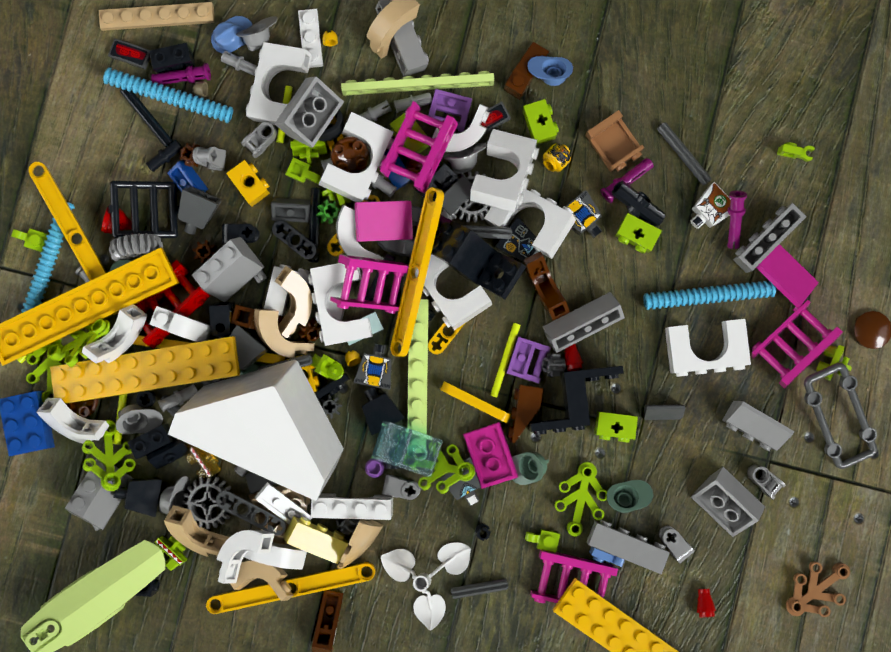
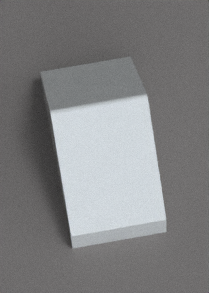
M291 360L203 386L175 413L168 435L315 501L334 472L344 449L297 360Z

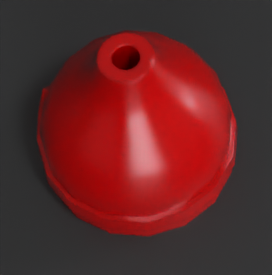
M107 207L101 232L112 234L111 214L108 213ZM119 208L120 231L131 229V220Z

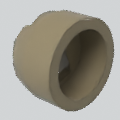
M196 82L192 87L193 93L199 97H206L208 94L207 82Z

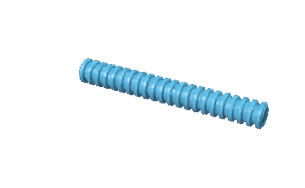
M110 67L104 72L103 81L106 85L109 83L110 86L115 85L116 88L121 87L122 90L127 89L128 92L133 91L134 94L138 92L141 96L144 94L145 97L150 96L151 99L156 98L157 101L162 100L163 103L167 102L175 107L178 105L181 109L184 107L185 110L191 109V112L196 111L197 114L202 113L203 116L208 115L209 118L214 117V119L219 118L220 121L225 120V123H229L232 118L233 107L231 106L228 108L225 104L222 106L221 103L216 104L215 101L210 102L209 99L204 100L203 97L198 98L197 95L193 96L191 93L188 95L185 91L181 93V90L176 91L175 88L170 89L169 86L164 87L163 84L158 85L157 82L153 83L150 80L147 82L146 79L141 80L140 77L135 78V75L129 76V73L124 74L123 71L118 72V70H112Z
M68 203L71 210L75 209V206L73 204ZM52 218L53 224H50L51 229L48 230L50 233L46 236L48 239L44 241L46 245L42 247L44 251L40 253L42 256L38 259L40 262L37 263L36 274H33L34 280H31L32 286H29L30 291L27 292L28 297H25L26 303H23L24 309H21L22 313L42 304L43 294L46 293L45 288H48L47 282H50L49 276H52L51 271H54L52 267L56 265L54 261L58 259L56 256L60 253L58 250L62 247L60 245L64 241L62 238L65 237L54 218Z
M758 281L757 283L751 282V284L745 283V285L743 283L739 285L733 284V286L729 284L727 287L725 285L721 287L716 286L715 288L710 286L709 289L708 287L703 289L700 287L697 290L695 288H692V290L686 289V291L681 289L679 292L678 290H674V292L668 291V293L666 291L662 293L656 292V294L651 292L650 295L648 293L644 294L643 302L646 310H649L650 308L656 309V307L658 309L662 307L667 308L668 306L672 308L674 305L676 307L680 305L685 306L686 304L690 306L692 303L693 305H697V303L701 305L704 302L705 304H709V302L715 303V301L720 303L721 300L727 302V300L733 301V299L735 301L739 299L745 300V298L749 300L751 297L753 299L757 297L763 298V296L768 298L769 296H775L776 287L770 281H763V283Z

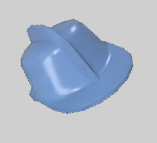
M235 16L218 24L211 36L213 48L222 54L224 51L234 52L245 44L243 38L238 37L237 33L252 26V22L243 16Z
M536 56L531 58L527 65L532 75L540 78L549 86L562 84L573 72L572 63L562 57Z

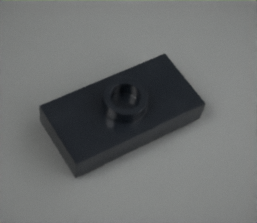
M343 373L340 379L331 381L315 392L317 399L320 400L328 394L330 396L340 391L339 386L350 380L349 376Z
M177 439L146 456L147 460L156 469H159L189 454L191 451L186 442Z

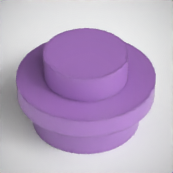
M372 458L366 463L365 471L370 477H379L384 472V464L380 459Z

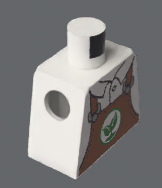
M715 182L705 190L692 207V210L697 215L690 222L696 229H699L704 223L711 228L730 216L728 207H730L731 199Z

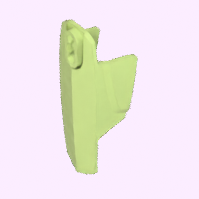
M144 540L99 568H94L49 599L21 627V639L30 652H54L63 646H70L121 611L133 596L165 570V558L162 550L154 543ZM49 625H53L55 627V630L53 632L49 631ZM32 637L39 638L36 644L31 642Z

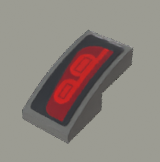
M114 39L108 57L114 60L122 61L145 70L151 58L150 50L118 39Z
M503 102L487 109L490 112L487 121L485 123L482 122L481 125L487 127L485 132L487 134L494 128L511 120ZM473 119L468 121L469 125H471Z

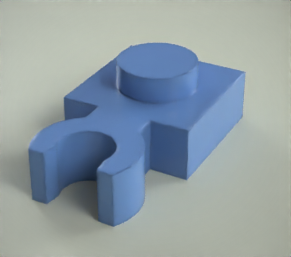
M591 546L589 553L593 556L592 559L600 563H604L605 560L620 567L623 566L624 559Z

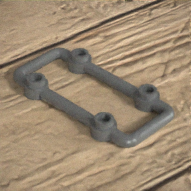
M843 363L831 365L809 375L804 380L806 390L804 400L808 405L812 406L826 441L824 452L833 459L835 466L839 469H845L872 457L877 452V445L875 443L877 432L869 426L856 393L857 379L849 374L846 365ZM837 371H840L842 376L839 384L841 388L847 390L860 423L859 437L867 442L869 447L868 450L844 461H841L840 458L842 447L834 442L821 409L822 395L815 391L812 385L813 382Z

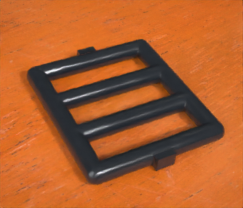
M114 180L110 182L111 205L108 206V213L111 214L112 236L114 238L139 233L153 234L160 238L178 237L177 214L179 213V206H177L176 184L174 182ZM118 188L130 189L132 231H120ZM138 189H149L151 231H140ZM157 189H168L170 231H159Z

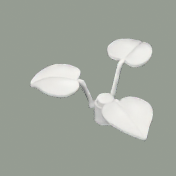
M459 542L444 545L437 555L442 564L429 575L427 573H420L418 576L412 570L415 566V558L410 551L396 549L381 555L382 565L391 578L399 582H405L409 579L411 573L414 579V588L427 594V596H419L414 602L413 608L416 617L428 630H433L441 622L446 610L443 597L439 594L431 596L430 592L426 590L431 584V577L444 566L450 574L458 575L463 573L469 565L471 548Z

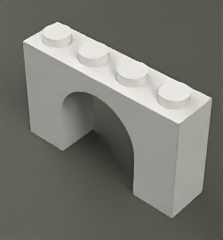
M263 42L259 52V63L255 69L254 84L250 89V101L246 106V116L256 122H269L275 125L274 123L288 104L271 100L269 84L272 78L277 73L285 70L308 73L312 54L303 48Z
M351 112L342 134L347 137L358 138L366 144L370 154V165L363 172L349 173L328 163L319 185L354 202H362L363 200H368L372 191L368 188L371 182L375 184L379 175L376 170L382 160L387 157L384 155L386 148L390 150L394 139L391 138L393 131Z
M493 129L487 143V155L513 163L518 172L513 177L503 180L476 174L471 187L470 201L515 212L517 205L521 206L524 194L521 193L522 190L527 189L529 182L527 176L532 174L534 168L532 161L538 157L539 148H536L537 140Z
M527 189L522 190L521 194H524L521 206L517 205L515 212L493 206L490 208L484 218L486 222L493 227L508 228L514 216L524 208L535 207L542 210L545 214V222L532 246L536 251H541L543 255L551 259L576 221L571 209L565 206L563 208L557 206L554 200L540 197L541 194L533 189L530 191Z
M431 255L423 292L426 297L429 295L434 301L431 304L435 310L443 313L444 317L442 320L448 328L451 326L456 330L490 307L492 301L481 285L459 299H447L441 296L436 289L437 278L449 265ZM417 268V270H416V272H415V277H416V278L418 277V273H419L418 268Z
M337 263L311 268L308 279L310 285L314 287L312 300L314 304H317L318 312H315L317 323H321L322 331H319L321 343L324 342L325 346L373 337L369 318L344 322L333 317L328 309L327 299L329 293L335 286L344 283L345 265ZM357 267V270H354L352 281L361 280L360 268Z
M283 264L273 268L264 309L279 311L278 315L285 316L289 300L288 292L274 282L284 267L287 266ZM298 269V272L294 271L297 274H299L307 284H310L308 279V274L310 271L304 269ZM343 283L335 286L327 299V306L331 315L340 321L343 319L345 309L337 307L336 303L330 301V297L341 298Z
M738 319L722 322L724 347L721 354L712 361L701 360L693 353L690 346L688 325L665 328L670 373H676V377L688 376L690 371H695V375L706 374L708 369H714L715 373L726 371V367H733V370H743L745 365H751L746 320Z
M321 493L316 501L311 499V518L391 520L393 515V497L386 495H374L370 498L336 497V494Z

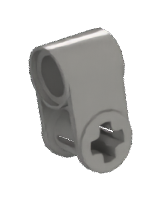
M263 122L243 139L241 145L243 147L246 146L251 151L252 156L257 158L276 140L278 132L271 123ZM271 128V134L264 136L265 129Z
M196 147L193 150V160L196 164L211 170L223 171L225 169L226 150L216 147H209L208 149Z
M752 465L747 470L748 478L772 500L775 499L776 493L786 486L782 480L763 466ZM760 469L762 475L760 478L756 479L755 473L757 470Z
M386 475L382 494L413 500L420 494L421 488L415 481ZM413 486V490H416V492L409 495L407 488Z
M664 526L660 529L659 538L679 564L695 552L679 532L671 526ZM668 533H671V539H668Z

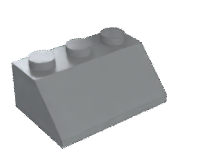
M316 76L309 77L301 84L274 124L289 137L313 148L344 101Z
M238 237L230 239L192 276L203 290L217 299L226 302L259 273L264 266L245 241Z
M733 401L722 421L727 423V428L734 432L737 430L744 433L742 435L744 438L752 442L753 440L760 443L759 446L767 451H777L795 432L744 401Z
M96 458V465L106 472V466ZM114 466V471L116 472L119 468ZM90 471L85 475L65 509L103 530L122 499L113 498L114 491L105 490L101 486V479ZM128 474L120 478V487L126 488L127 480L132 479V477Z
M724 467L710 475L691 496L732 537L758 522L765 509V506Z

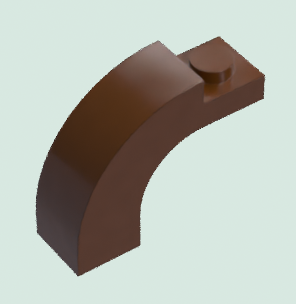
M541 251L524 259L529 279L551 319L554 321L570 313L567 302L557 288Z

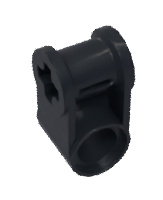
M222 224V244L225 245L230 239L241 237L245 243H254L258 241L260 232L251 224ZM250 230L253 231V234H250L249 237L246 236V233H249Z

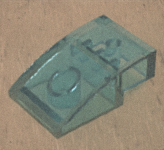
M383 421L371 459L431 478L443 440Z

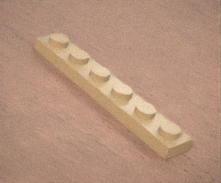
M212 2L105 9L99 10V23L102 31L214 23V7Z

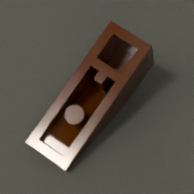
M533 42L507 80L504 91L520 100L534 78V75L528 70V61L536 56L547 57L549 51Z
M324 590L312 643V652L333 651L343 593Z

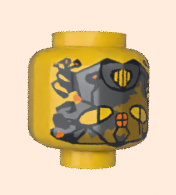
M555 143L543 154V164L551 172H560L571 161L570 150L564 144Z

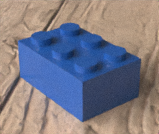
M34 391L0 399V413L9 456L55 447L52 428L37 414L38 409L43 404L41 396L44 391Z

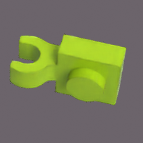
M786 142L778 147L777 155L793 159L800 158L808 162L813 157L807 156L806 151L812 152L815 148L813 146L801 148L797 147L795 143Z
M294 157L285 174L301 183L308 179L319 184L322 178L319 174L310 171L312 167L310 164Z
M29 228L28 234L13 229L11 236L24 240V247L43 252L44 249L42 247L46 245L44 241H47L48 238L46 236L49 234Z
M540 529V534L526 532L525 540L537 543V549L557 552L560 533Z

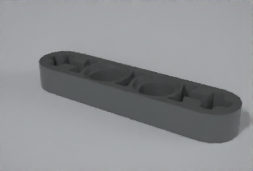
M222 491L216 497V503L220 508L262 530L274 533L275 536H281L287 529L286 522L283 519L231 492ZM227 495H229L228 499L232 502H235V499H238V501L235 503L233 507V511L230 510L232 505L225 503L224 506L222 505V496L226 497ZM242 503L248 506V512L244 515H240L237 510L238 506ZM259 512L264 513L266 517L262 524H258L255 521V515ZM270 516L273 517L271 522L275 524L279 521L281 522L280 526L283 527L281 531L274 532L275 528L271 525H268V529L265 528Z

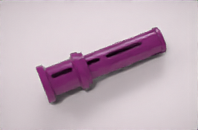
M204 63V66H188L184 70L151 75L152 82H157L158 85L183 81L195 83L196 80L203 79L211 80V71L208 63Z
M646 157L624 176L615 178L612 184L602 188L600 192L604 199L612 203L615 198L612 195L614 186L622 180L628 185L632 184L654 167L652 161Z
M736 190L729 193L731 203L730 207H728L730 226L727 247L733 249V242L735 249L740 247L742 216L746 212L744 200L747 198V193Z

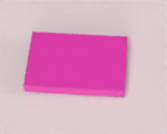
M411 201L355 203L356 242L413 239Z
M780 244L756 267L797 308L803 304L819 283Z
M500 422L463 434L481 489L519 477Z

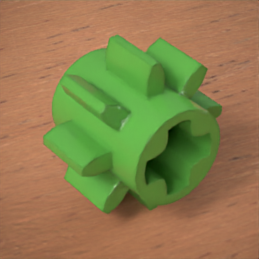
M325 200L324 206H317L320 212L316 216L322 218L321 223L328 220L329 224H332L333 218H338L337 213L341 208L335 206L336 201L329 204L328 200ZM325 210H331L332 214H326Z

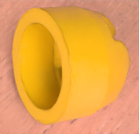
M331 30V33L324 32L322 37L323 45L335 46L338 44L337 34L333 30Z
M355 350L348 351L345 354V361L349 367L358 365L362 360L359 353Z

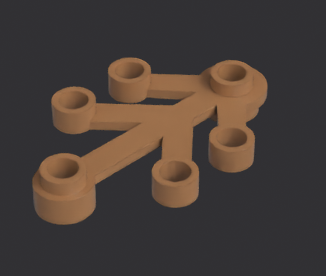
M813 561L809 564L808 590L803 596L802 586L806 584L807 577L802 573H796L793 577L795 582L793 597L789 598L786 602V609L793 616H800L804 612L817 613L822 617L830 615V608L824 604L819 606L807 604L812 599L830 601L840 606L846 602V597L841 593L831 594L823 591L837 580L848 578L850 568L846 564L836 563L832 568V574L817 584L818 574L822 571V565ZM815 564L818 565V569L816 571L813 570V566ZM844 568L845 574L841 575L840 570ZM799 576H802L803 581L799 583L797 579ZM838 596L842 597L840 602L836 601ZM799 603V608L794 610V605ZM825 607L826 612L822 614L821 609Z

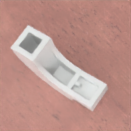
M479 105L470 127L462 133H454L445 152L467 149L483 137L487 127L482 126L481 123L487 121L490 113L487 111V106ZM436 128L432 137L433 139L435 137L437 138L439 128Z
M343 205L336 223L337 238L343 251L350 256L384 260L383 257L364 249L356 242L355 210Z
M134 304L120 309L117 320L110 332L100 340L83 346L82 353L96 364L103 360L108 363L114 361L137 339L143 329L147 314Z
M156 306L150 321L152 326L195 342L208 341L212 337L210 325Z
M47 398L37 411V414L55 431L82 444L87 440H99L109 427L105 420H89L77 415L61 398Z
M244 530L229 537L217 556V560L222 562L218 582L223 584L236 583L243 557L249 551L257 554L270 553L274 533L265 530Z
M272 543L270 553L257 554L249 551L244 557L274 567L303 569L307 552L289 544Z

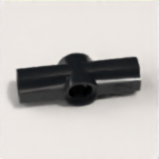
M623 180L614 186L612 195L625 204L626 208L634 216L642 217L654 227L659 226L666 216L665 213L655 206L645 193L637 192Z

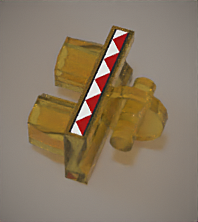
M195 446L189 449L190 452L186 459L190 464L198 462L201 467L197 470L199 478H210L221 471L217 464L219 460L215 455Z

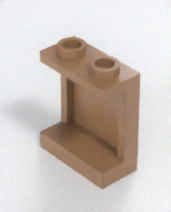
M619 110L587 131L585 135L610 172L615 169L618 172L627 166L625 162L632 159V161L638 159L643 155L641 152L645 148L643 145H639L622 121L623 115Z

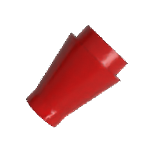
M576 343L565 348V362L568 372L582 369L583 361Z
M698 589L697 613H699V617H714L716 609L710 589Z

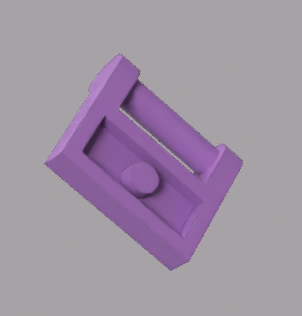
M435 89L428 116L440 121L445 120L446 118L435 115L436 110L460 116L461 120L460 122L457 121L456 129L459 132H464L472 98Z
M518 337L507 374L539 384L542 361L546 358L547 353L550 352L551 347ZM538 349L540 352L533 374L529 375L527 372L534 350Z

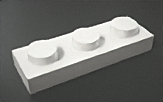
M300 10L298 14L302 48L312 54L309 68L322 67L323 57L318 10Z
M268 482L255 496L258 502L288 524H290L293 516L298 518L303 516L309 520L312 519L311 514Z

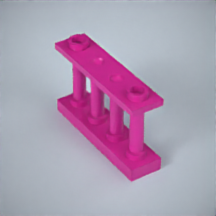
M413 101L405 112V119L387 157L380 164V172L385 177H389L392 171L413 180L415 183L414 187L418 191L426 193L458 123L455 118L448 115L445 120L440 121L420 113L421 108ZM416 119L439 128L437 138L433 139L411 130ZM407 137L431 146L429 154L424 156L404 148ZM399 154L422 163L423 167L420 173L416 174L395 165Z
M339 254L338 262L345 265L346 274L341 298L330 297V301L336 303L337 307L342 309H348L349 306L382 309L385 312L396 314V311H399V305L396 304L401 279L405 273L407 274L409 265L402 262ZM358 267L363 271L357 299H349L354 270H357ZM374 269L379 274L373 301L365 300L370 273ZM390 271L393 272L394 279L389 302H381L386 274H389Z
M809 300L798 308L795 307L793 309L794 313L763 343L759 341L752 347L751 357L754 359L760 354L778 371L782 378L779 384L784 389L843 333L838 327L833 331L831 329L828 330L806 309L811 303ZM799 315L805 318L822 334L823 340L819 344L817 342L814 343L792 323ZM786 328L789 329L809 348L808 351L810 353L805 357L803 355L800 356L779 334ZM774 341L795 361L794 364L796 366L792 370L786 369L765 347Z
M540 550L539 558L544 563L538 591L531 590L530 594L536 602L545 603L549 601L557 603L566 591L570 570L573 567L581 568L580 571L582 572L580 582L586 586L589 574H592V571L599 572L601 577L597 594L604 598L608 578H611V575L617 576L618 568L615 565L558 552ZM554 562L562 564L561 567H563L557 596L546 594L550 570Z

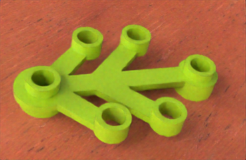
M100 318L93 324L85 327L89 331L88 333L79 330L70 334L75 340L63 347L59 344L52 345L47 352V356L54 361H61L65 357L66 352L73 349L65 358L64 363L69 367L75 366L78 362L76 357L78 353L83 358H88L82 353L83 346L93 343L99 337L108 334L110 322Z
M62 339L29 354L26 358L27 363L30 365L38 364L40 356L46 351L48 352L49 348L54 344H59L63 347L61 344ZM69 351L66 352L64 358H66L70 354ZM32 356L36 357V361L34 363L31 362ZM48 356L32 373L26 376V381L29 384H36L39 382L40 376L47 370V390L41 396L43 403L49 398L50 394H53L50 367L63 365L60 361H54ZM32 375H35L36 377L34 382H32L30 379Z
M105 420L109 424L107 429L110 430V432L105 431L103 435L105 454L90 440L83 443L82 451L85 454H92L104 464L106 472L96 465V461L93 458L85 459L83 469L96 474L101 479V486L105 490L115 491L121 485L120 478L127 472L133 471L136 463L133 459H126L122 467L116 472L114 471V465L125 455L131 454L132 451L125 448V446L129 447L128 443L125 442L122 448L113 455L112 436L116 431V423L112 420ZM89 445L91 449H87L85 446ZM86 463H91L92 466L89 467L86 465Z
M432 441L429 444V450L436 456L439 462L419 459L413 452H408L403 456L402 462L408 469L421 467L436 470L427 477L419 479L418 485L422 490H428L431 487V483L445 474L453 473L445 481L441 480L436 484V489L439 493L445 494L451 485L459 480L469 481L475 475L474 466L469 462L463 461L458 447L454 444L449 445L446 451L450 457H453L457 466L448 463L441 451V445L437 441ZM438 445L436 450H432L433 446ZM451 449H456L454 453H450ZM411 460H415L413 464H409ZM465 470H469L468 474L463 475ZM424 481H427L426 486H422ZM441 485H445L443 490H440Z
M590 462L582 463L578 467L576 475L566 481H561L558 485L561 492L567 493L572 485L581 481L578 490L562 500H557L554 504L557 511L563 512L569 504L577 500L573 520L567 524V531L571 536H579L583 531V526L580 522L585 502L591 509L594 519L601 520L604 518V511L598 508L588 492L589 483L597 492L596 497L600 501L607 500V491L602 489L595 478L597 469ZM587 468L591 470L588 476L584 474V470ZM563 483L568 484V488L566 490L561 489V485ZM600 492H605L606 494L603 499L599 498ZM559 502L564 503L562 509L557 508ZM596 511H601L600 517H595ZM574 525L579 527L577 532L572 531Z

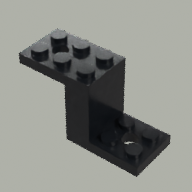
M440 215L431 255L444 261L470 282L478 286L481 285L485 290L506 300L526 266L496 251L472 230ZM501 272H504L503 276L501 278H498L499 274Z
M623 366L560 373L566 418L530 422L528 424L529 431L535 435L547 434L546 430H553V432L558 433L566 432V428L572 427V430L586 429L585 426L590 425L585 381H597L599 376H604V379L619 378V374H624Z

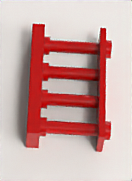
M176 260L171 264V267L178 281L190 295L181 303L171 289L174 287L172 286L134 305L144 313L150 308L155 311L156 306H159L157 302L166 295L176 308L172 312L188 317L199 306L204 304L210 295L200 286L197 289L193 287L185 277L190 271ZM145 321L143 330L147 335L142 341L154 349L162 343L163 339L170 332L158 327L153 329Z

